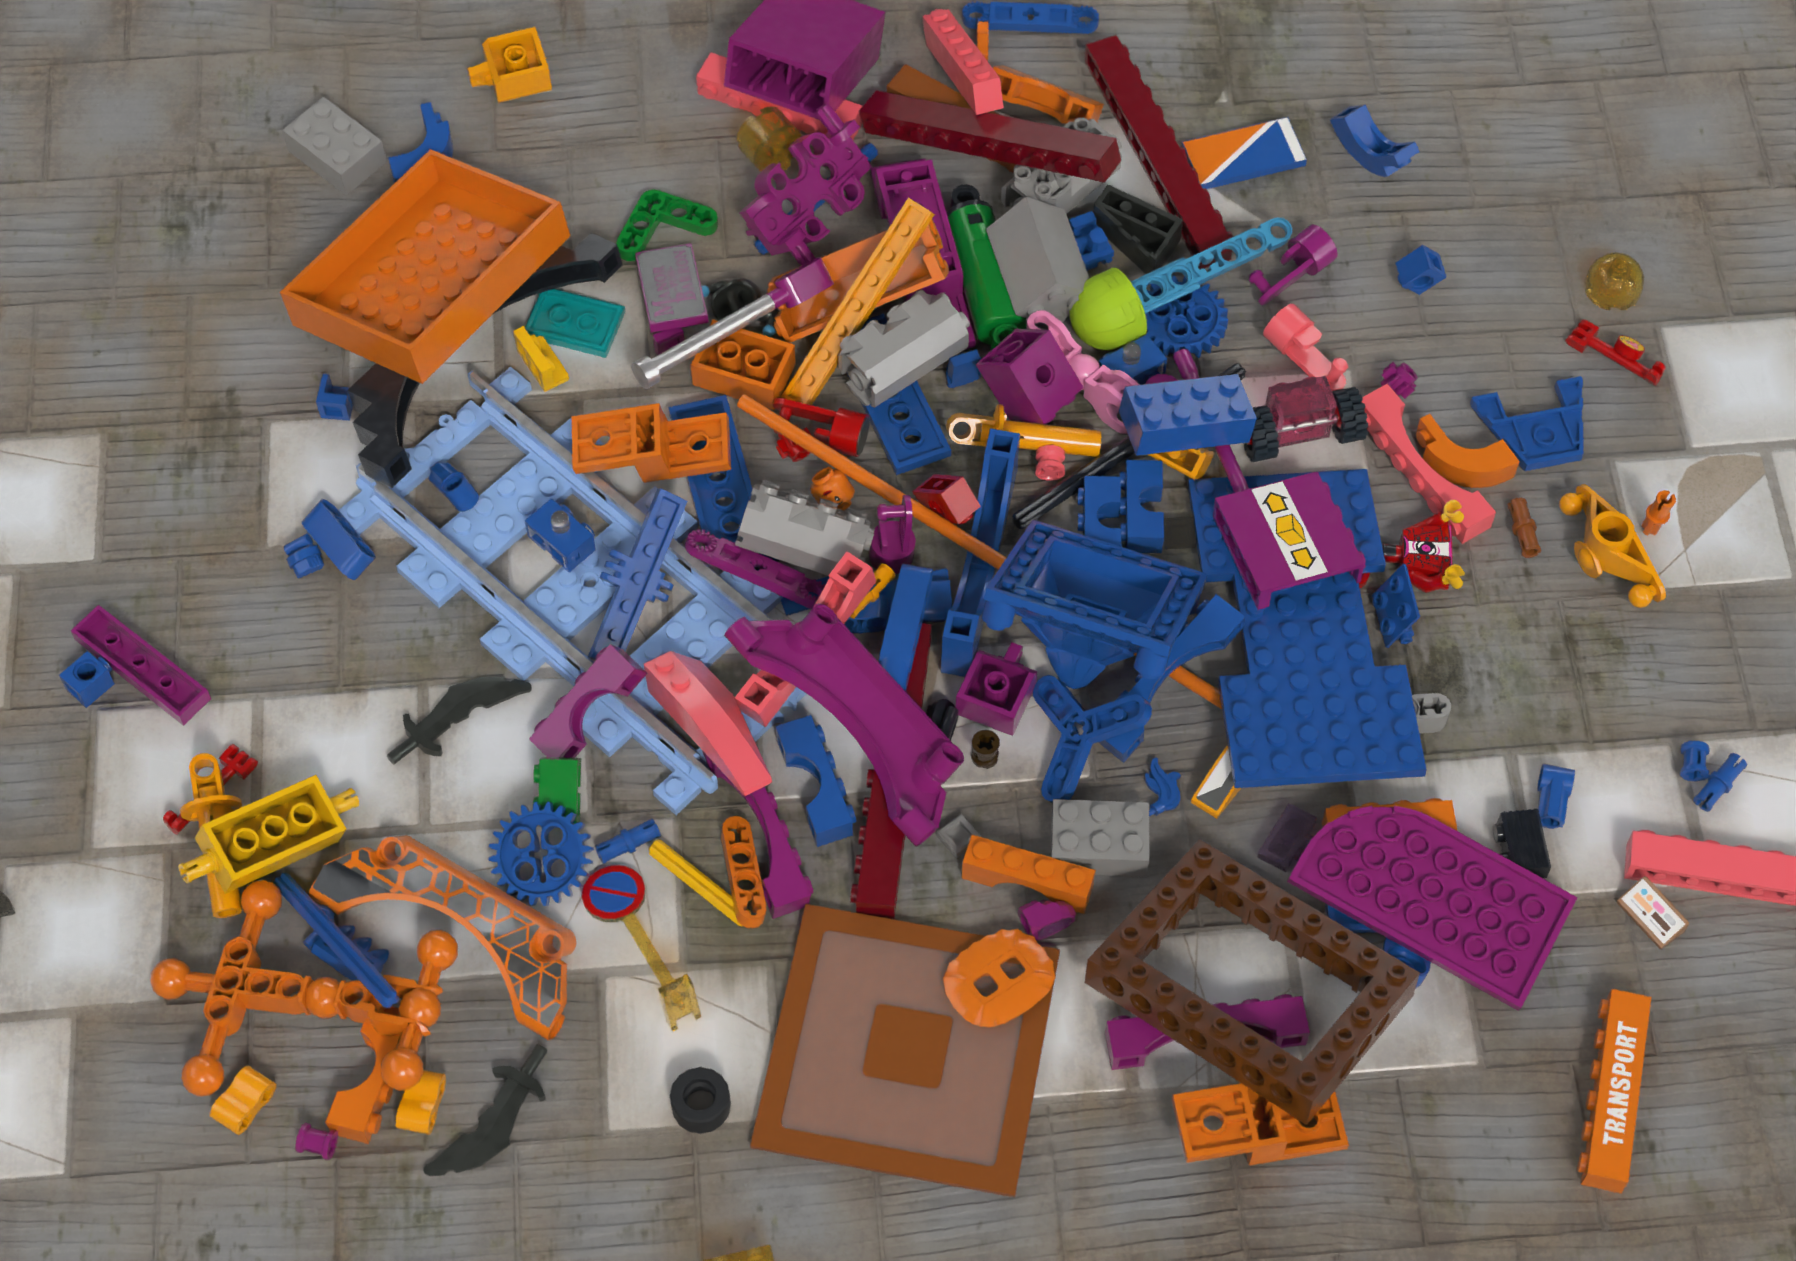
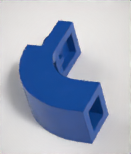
M431 102L420 104L427 132L423 143L409 153L388 158L394 183L430 149L452 158L453 142L448 121L442 122L439 112L434 113Z
M1366 104L1350 106L1330 119L1339 140L1348 153L1365 169L1378 176H1390L1403 166L1409 164L1412 161L1411 157L1420 152L1416 142L1395 143L1387 139L1376 127Z

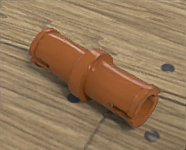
M1525 498L1512 499L1511 503H1508L1507 506L1513 520V534L1518 537L1522 556L1525 558L1535 557L1541 552V547L1535 533L1537 530L1536 522L1531 519Z

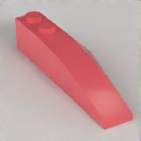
M669 651L644 663V670L648 673L646 675L648 692L744 796L772 783L770 773L733 694L702 661Z

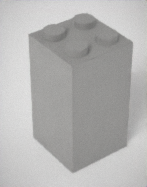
M1024 197L990 225L986 231L1015 314L1028 319L1034 312L1044 310L1063 323L1065 318L1069 316V309L1079 300V294L1084 291V284L1089 279V275L1065 209Z

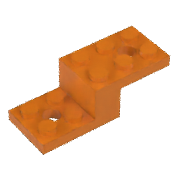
M659 403L572 416V469L575 474L635 466L643 483L731 470L729 417L724 412L668 421ZM600 437H610L605 445H596ZM703 440L707 442L705 447L700 450L692 449L693 445L698 441Z
M1242 1083L1173 1094L1172 1096L1186 1163L1246 1153L1250 1166L1346 1150L1349 1146L1335 1091L1315 1114L1314 1118L1317 1124L1312 1128L1303 1127L1298 1119ZM1208 1116H1215L1221 1120L1222 1127L1218 1130H1210L1204 1125L1203 1120Z

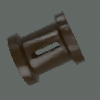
M981 730L972 738L973 749L971 759L973 764L979 768L989 769L998 762L1000 739L995 732Z

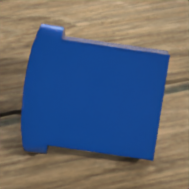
M977 350L949 358L946 369V383L949 388L962 386L980 379L981 372L976 364L981 360V357Z

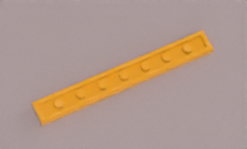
M908 197L784 390L781 398L813 405L839 364V353L842 351L840 343L845 337L855 335L861 330L935 215L934 213Z

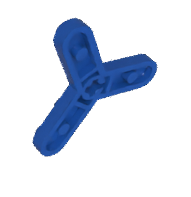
M1047 675L1040 678L1033 689V697L1062 733L1042 783L1041 791L1043 797L1052 804L1053 799L1070 800L1075 792L1092 745L1144 726L1152 715L1151 704L1143 697L1135 694L1085 710L1064 683L1056 677ZM1075 722L1083 726L1082 730L1084 732L1081 735H1078L1079 731L1074 725Z

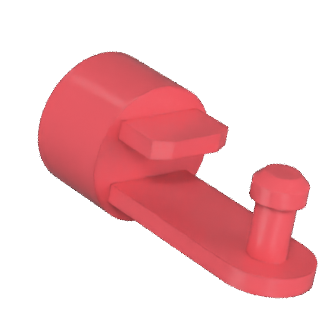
M1294 303L1280 309L1267 323L1263 336L1283 355H1287L1324 391L1330 393L1331 391L1343 389L1346 385V378L1343 373L1346 372L1348 363L1342 358H1335L1331 363L1314 346L1321 339L1322 333L1314 326V322Z

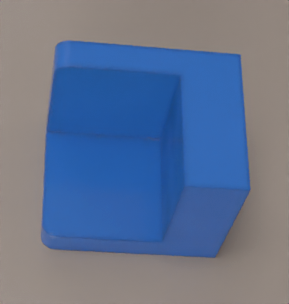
M329 374L322 375L316 404L320 417L350 421L353 404L347 391L349 388L333 386Z

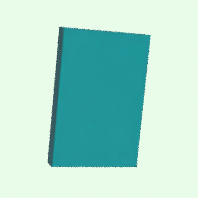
M551 289L539 294L525 329L529 335L543 336L548 344L607 358L625 315V306Z

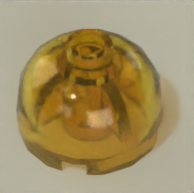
M1619 252L1607 253L1597 258L1587 271L1584 282L1586 285L1585 292L1593 304L1602 309L1611 310V307H1621L1620 311L1627 310L1634 306L1641 297L1644 285L1642 268L1633 257Z

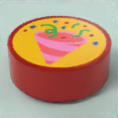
M1623 335L1619 336L1614 344V349L1620 355L1630 360H1639L1645 351L1644 346L1638 341Z

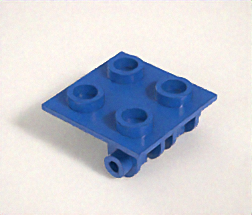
M1402 564L1372 594L1373 606L1376 609L1380 632L1386 648H1389L1396 640H1400L1401 644L1412 642V637L1414 636L1412 625L1420 618L1406 564Z

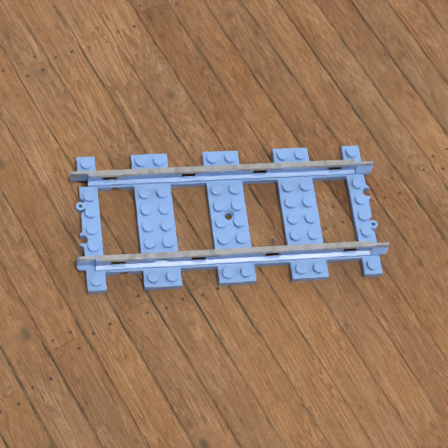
M510 367L490 384H487L477 374L470 371L468 373L470 386L485 398L481 408L470 400L457 411V418L453 420L451 415H442L439 418L440 429H435L414 448H405L412 469L393 488L367 476L362 464L359 463L356 466L359 475L356 485L361 492L340 508L339 511L359 535L380 518L416 550L396 566L397 571L438 608L443 606L462 589L499 622L480 638V643L520 680L525 681L546 662L571 685L575 686L577 677L587 671L594 662L571 643L570 640L609 606L616 586L600 579L601 572L614 575L613 571L604 567L606 561H611L615 564L619 563L618 560L609 556L611 549L630 556L658 488L654 486L633 505L597 475L598 471L575 474L572 469V417L554 433L549 435L515 406L519 400L532 390L531 383ZM507 414L510 418H512L516 422L517 426H515L511 421H509L504 415ZM491 425L526 456L479 495V500L473 508L465 512H459L439 529L404 497L430 476V468L437 462L446 463ZM599 439L596 442L598 446L605 445ZM596 488L606 497V501L594 492L593 489ZM573 494L610 526L594 539L596 550L570 573L561 567L523 601L486 568L527 533L525 520L551 498L560 505ZM395 507L400 513H402L405 516V519H403L398 513H396L393 510V508ZM685 510L660 568L693 594L695 598L630 655L643 669L644 663L669 651L700 660L709 668L733 646L724 636L732 624L742 617H746L749 621L772 620L767 614L783 598V596H779L729 572L724 571L718 575L701 560L691 556L680 543L688 537L690 532L698 528V522ZM681 559L691 568V572L677 560ZM589 580H593L596 582V584L592 587H587L585 585V583ZM484 584L489 590H491L494 593V596H492L487 590H485L482 587V585ZM569 658L576 665H578L580 667V671L566 659ZM645 676L628 697L620 694H606L596 699L588 707L584 715L583 735L608 757H611L631 738H634L647 751L654 752L658 756V760L672 773L653 790V795L671 812L677 815L701 793V789L709 794L715 792L718 789L717 777L710 771L702 749L700 747L697 750L694 749L656 716L663 707L648 692ZM796 687L781 708L788 706L796 711L797 703L807 693ZM779 710L766 727L741 712L755 742L775 723L784 722V714ZM661 738L674 748V752L660 741Z

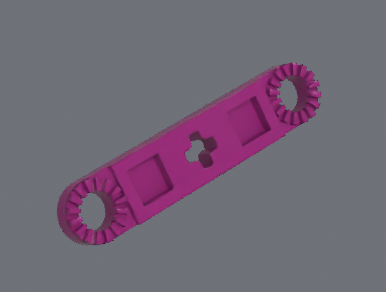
M699 529L693 530L687 537L685 549L691 556L807 608H813L825 587V584L822 585L821 581L811 580L797 570L754 551L736 546L734 542L725 538L719 539L713 534L710 535L709 531L705 533L703 529L702 531ZM696 542H701V543L705 544L706 546H705L704 548H703V546H701V548H700V547H699V546H700L699 544L696 546V544H697ZM808 592H814V593H816L818 596H817L816 598H815V596H813V598H812V597H811V596H812L811 594L808 596V594H809Z

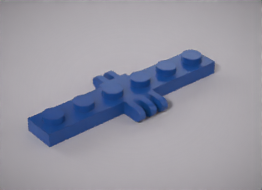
M662 488L657 489L630 556L611 549L609 556L618 560L619 563L615 564L611 561H606L604 567L613 571L614 575L601 572L599 578L616 586V589L588 654V658L595 660L596 655L610 644L626 652L646 601L654 603L655 599L663 602L668 601L669 595L659 591L661 587L672 591L674 585L664 580L665 573L659 570L686 507L687 500Z

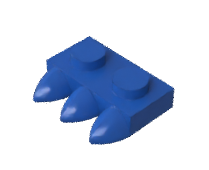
M339 926L338 928L381 974L383 966L388 960L389 950L377 949L368 952L372 945L371 937H360L351 940L355 934V926ZM322 938L313 943L311 953L349 980L360 981Z

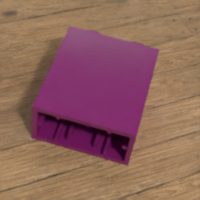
M764 0L729 38L724 86L820 120L815 114L816 109L828 102L833 110L836 111L879 59L886 12L853 0Z

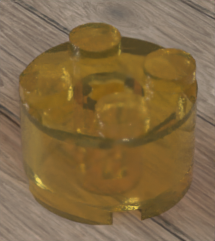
M765 107L760 110L762 112L761 115L756 118L751 115L740 127L736 139L739 143L738 148L760 172L772 163H780V167L785 171L790 167L791 159L793 158L788 148L802 135L780 109Z

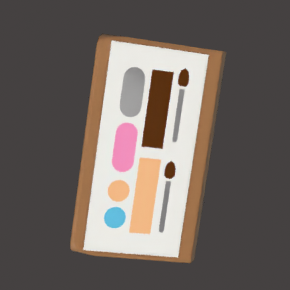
M1646 876L1636 882L1617 900L1618 905L1660 950L1683 934L1689 925L1688 920Z

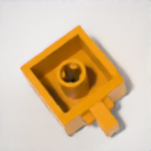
M536 27L487 38L482 44L485 61L468 68V76L472 87L493 85L498 103L552 90L549 67Z

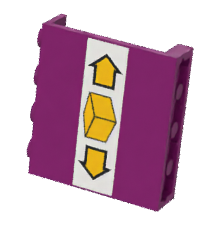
M1317 471L1215 498L1213 518L1257 610L1269 607L1271 592L1348 571L1350 575H1353L1356 583L1361 582L1363 569L1366 568L1364 554L1362 551L1357 550L1351 529L1349 527L1346 528L1342 521L1340 507L1337 504L1334 505L1331 499L1330 488L1327 482L1322 481Z

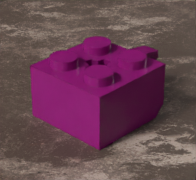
M1011 642L1004 657L1000 655L995 656L982 650L976 653L956 695L955 708L959 710V716L1011 736L1014 735L1037 682L1038 671L1024 667V664L1019 663L1023 654V646Z

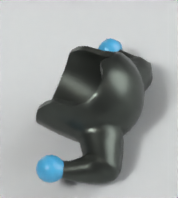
M745 278L733 279L730 282L721 280L710 286L701 285L703 297L714 294L711 297V308L717 321L762 297L759 287ZM778 309L757 319L767 324L763 327V334L765 336L772 337L775 334L774 321L775 316L779 312Z

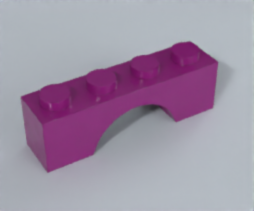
M610 644L596 655L593 665L577 677L575 686L567 695L562 696L556 702L555 709L551 714L536 725L535 732L529 740L546 757L575 758L587 745L582 725L588 707L596 699L606 694H620L628 697L648 673L623 649Z

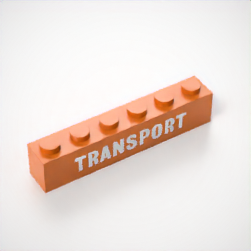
M1611 989L1607 999H1601L1598 1018L1603 1019L1602 1029H1597L1594 1039V1048L1599 1049L1598 1060L1593 1059L1590 1069V1079L1595 1080L1594 1090H1589L1586 1099V1110H1591L1590 1120L1584 1122L1581 1136L1582 1141H1587L1586 1150L1580 1153L1577 1172L1582 1173L1581 1185L1622 1193L1628 1184L1651 997Z

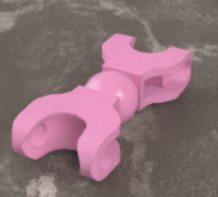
M1040 310L1031 314L1027 320V329L1041 330L1035 324L1039 322L1047 324L1084 387L1081 389L1084 390L1083 397L1091 403L1095 412L1105 424L1120 434H1127L1124 423L1118 420L1117 414L1125 387L1139 385V383L1124 371L1110 370L1104 364L1100 367L1095 357L1081 354L1082 347L1074 341L1066 326L1049 312Z

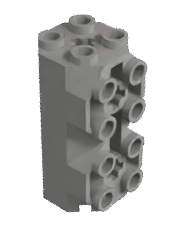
M1077 118L1074 122H1068L1063 126V128L1114 137L1117 139L1119 149L1122 147L1119 139L1115 135H1110L1094 119ZM1121 162L1110 175V177L1120 169ZM1016 165L1014 166V177L1002 186L1001 202L1004 207L1009 205L1012 208L1024 197H1029L1065 209V212L1068 213L1104 182Z
M919 290L905 303L890 309L887 313L889 321L886 325L880 324L877 320H872L864 329L855 335L845 337L840 343L842 351L839 353V370L842 375L846 372L848 373L850 380L846 383L850 391L863 405L868 406L871 404V407H877L968 347L969 333L966 328L970 326L969 320L963 312H958L951 305V301L945 293L929 295L923 290Z
M762 480L760 485H754L751 492L753 495H751V499L748 501L738 532V538L735 542L736 546L825 575L830 574L846 552H849L863 562L865 561V557H862L861 553L863 549L869 551L875 529L870 528L871 522L866 520L867 513L850 508L849 512L837 509V503L826 499H820L819 504L807 501L809 494L794 489L791 490V493L779 490V484L767 480Z

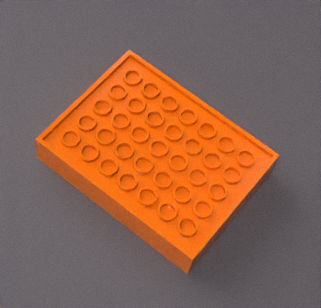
M430 149L280 291L293 326L423 384L570 237V232L560 201Z

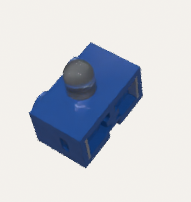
M1146 334L1137 340L1127 343L1123 348L1114 353L1109 352L1099 360L1100 367L1104 364L1110 370L1124 371L1139 385H1143L1150 377L1157 374H1165L1167 358Z
M552 498L525 520L528 537L541 549L547 550L552 555V558L569 573L596 550L595 534L590 526L584 522L579 523L567 506L557 504Z

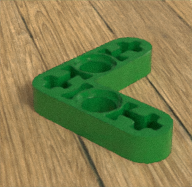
M648 190L641 195L616 244L621 259L635 261V253L646 249L660 222L699 235L708 236L715 233L718 229V216L716 211L710 207L659 190ZM649 204H650V205L653 204L652 208L650 209L651 214L648 213V212H649ZM681 208L687 211L681 217L672 215L675 209ZM706 219H710V221H706L704 224L700 223V221L704 222ZM639 221L649 223V226L642 230L634 227ZM632 237H634L635 247L631 246L629 249H625V247H629L633 241Z

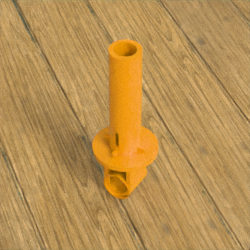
M997 404L993 417L955 413L949 417L946 423V430L949 436L958 444L986 447L991 428L1019 433V449L1037 450L1045 445H1055L1063 448L1065 454L1098 457L1101 448L1102 436L1099 430L1006 420L1007 415L1006 413L1004 414V406L1002 404ZM961 421L968 423L969 427L965 434L956 435L953 433L956 423Z
M201 753L193 757L189 764L194 800L184 804L180 809V814L185 820L198 821L200 829L203 824L241 808L242 801L236 796L225 795L222 773L217 759L213 755ZM204 767L214 769L209 776L201 777L198 775V772ZM214 873L206 874L213 917L228 918L240 914L242 906L239 888L225 894Z

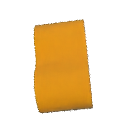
M249 1065L243 1067L237 1073L229 1088L213 1104L210 1110V1117L235 1134H242L250 1126L259 1110L270 1101L275 1093L276 1083Z
M423 1070V1076L419 1083L411 1089L404 1091L397 1110L396 1128L427 1135L432 1133L438 1107L445 1091V1074Z

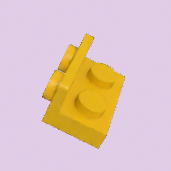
M524 326L513 331L517 352L544 392L569 380V374L543 336L529 335Z

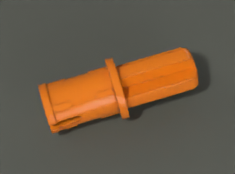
M1660 491L1654 503L1650 504L1646 509V518L1641 525L1644 528L1643 533L1648 536L1649 533L1656 535L1662 524L1668 522L1670 510L1676 502L1674 494L1667 500L1670 491Z

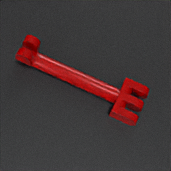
M1582 319L1578 327H1575L1572 334L1566 338V343L1577 351L1583 353L1587 346L1654 386L1658 384L1666 369L1665 365L1660 361L1655 362L1652 369H1649L1636 360H1630L1620 355L1614 347L1596 337L1599 327L1585 319Z
M235 744L230 745L219 757L220 763L225 766L221 770L223 786L235 774L245 780L258 765V761L254 758L248 759L249 755L246 752H239V747ZM172 810L167 811L163 816L164 823L176 835L190 822L183 819L181 814L177 816Z

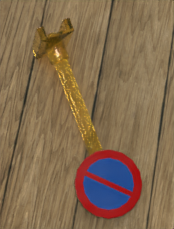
M611 865L601 868L589 876L583 885L582 900L585 910L593 918L602 922L622 921L662 986L658 988V993L667 1024L672 1032L678 1030L676 1021L690 1013L693 1014L696 1020L701 1018L695 989L688 974L673 979L635 916V913L639 911L645 902L646 888L642 877L634 869L624 865Z

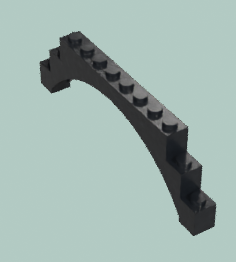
M590 233L573 250L561 245L494 313L527 297L551 289L598 280L605 283L623 266L617 244ZM376 363L347 391L355 411L360 413L352 423L360 443L366 445L358 454L364 472L374 480L393 488L412 469L403 448V431L410 403L420 383Z

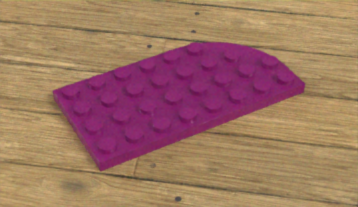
M1368 806L1349 811L1331 823L1329 822L1309 842L1287 880L1293 886L1517 1011L1522 1008L1578 898L1422 812L1400 806Z

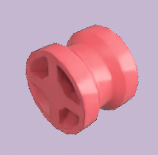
M1045 445L1036 450V460L1038 462L1035 468L1036 476L1045 481H1055L1063 478L1065 475V466L1062 464L1065 460L1064 449L1055 445Z

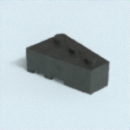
M1107 184L1094 203L1093 213L1097 219L1096 224L1098 228H1102L1108 240L1145 274L1163 267L1181 241L1183 219Z

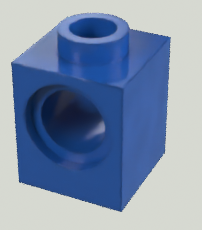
M1421 245L1396 262L1399 283L1404 289H1409L1418 295L1447 277L1440 254L1424 245Z
M88 651L59 674L65 689L85 708L115 684L110 675L112 671L111 666L101 656L96 659ZM94 675L92 678L84 680L86 677Z

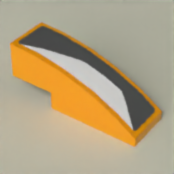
M1228 745L1220 754L1191 799L1192 804L1216 819L1241 789L1234 788Z

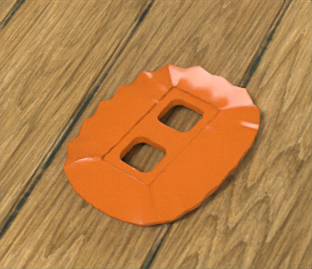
M1001 929L995 934L986 935L980 941L973 942L968 949L961 951L957 958L949 963L943 980L945 994L957 1012L973 1025L990 1028L1005 1024L1036 1005L1050 991L1055 980L1053 961L1049 958L1045 949L1038 944L1034 936L1024 934L1019 929ZM1010 958H1016L1025 970L1024 973L1015 979L1008 978L1000 967L1001 964ZM985 975L990 976L998 986V990L987 997L982 996L974 986V982Z

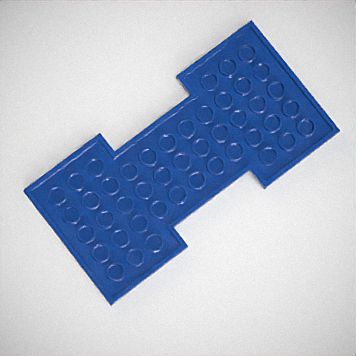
M1367 469L1318 472L1322 481L1327 482L1330 488L1331 499L1334 505L1337 504L1340 507L1342 521L1346 528L1349 527L1351 529L1357 550L1362 551L1364 554L1366 568L1363 569V573L1384 572L1386 563ZM1312 472L1244 476L1249 489ZM1228 477L1189 479L1188 492L1201 572L1208 574L1206 582L1233 581L1237 609L1245 616V627L1241 630L1248 674L1219 676L1218 681L1234 788L1425 777L1427 769L1406 665H1374L1360 587L1353 575H1350L1348 571L1271 592L1269 607L1257 610L1213 518L1215 498L1234 493Z

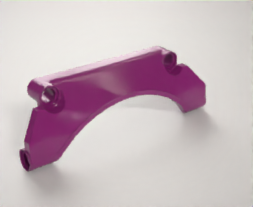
M819 603L809 611L802 621L795 625L789 620L749 621L746 617H742L729 627L724 636L752 666L773 674L807 693L844 725L864 750L880 779L886 798L889 818L915 847L928 839L939 828L946 798V791L940 785L944 784L964 762V755L837 618L834 611L828 606Z

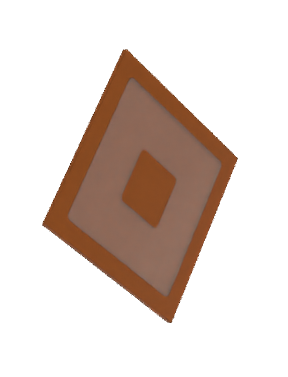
M805 904L750 1148L1015 1198L1054 983L1043 999L1020 1016L999 1026L990 1028L979 1027L966 1021L953 1007L945 994L943 976L947 971L949 963L956 959L961 951L968 949L973 942L980 941L985 936ZM1042 946L1053 961L1056 977L1060 949ZM1010 958L1000 966L1010 979H1015L1025 972L1016 958ZM988 975L974 982V986L984 997L998 990V986Z

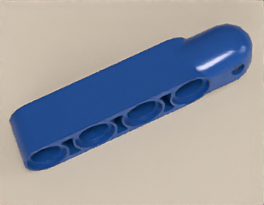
M902 563L881 647L879 663L906 692L932 584L933 569Z

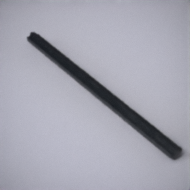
M1235 363L1217 376L1238 374L1240 380L1245 378L1246 371L1239 363ZM1129 436L1012 515V521L1016 527L1024 529L1032 520H1037L1077 493L1078 487L1083 488L1084 476H1102L1134 454L1135 451Z

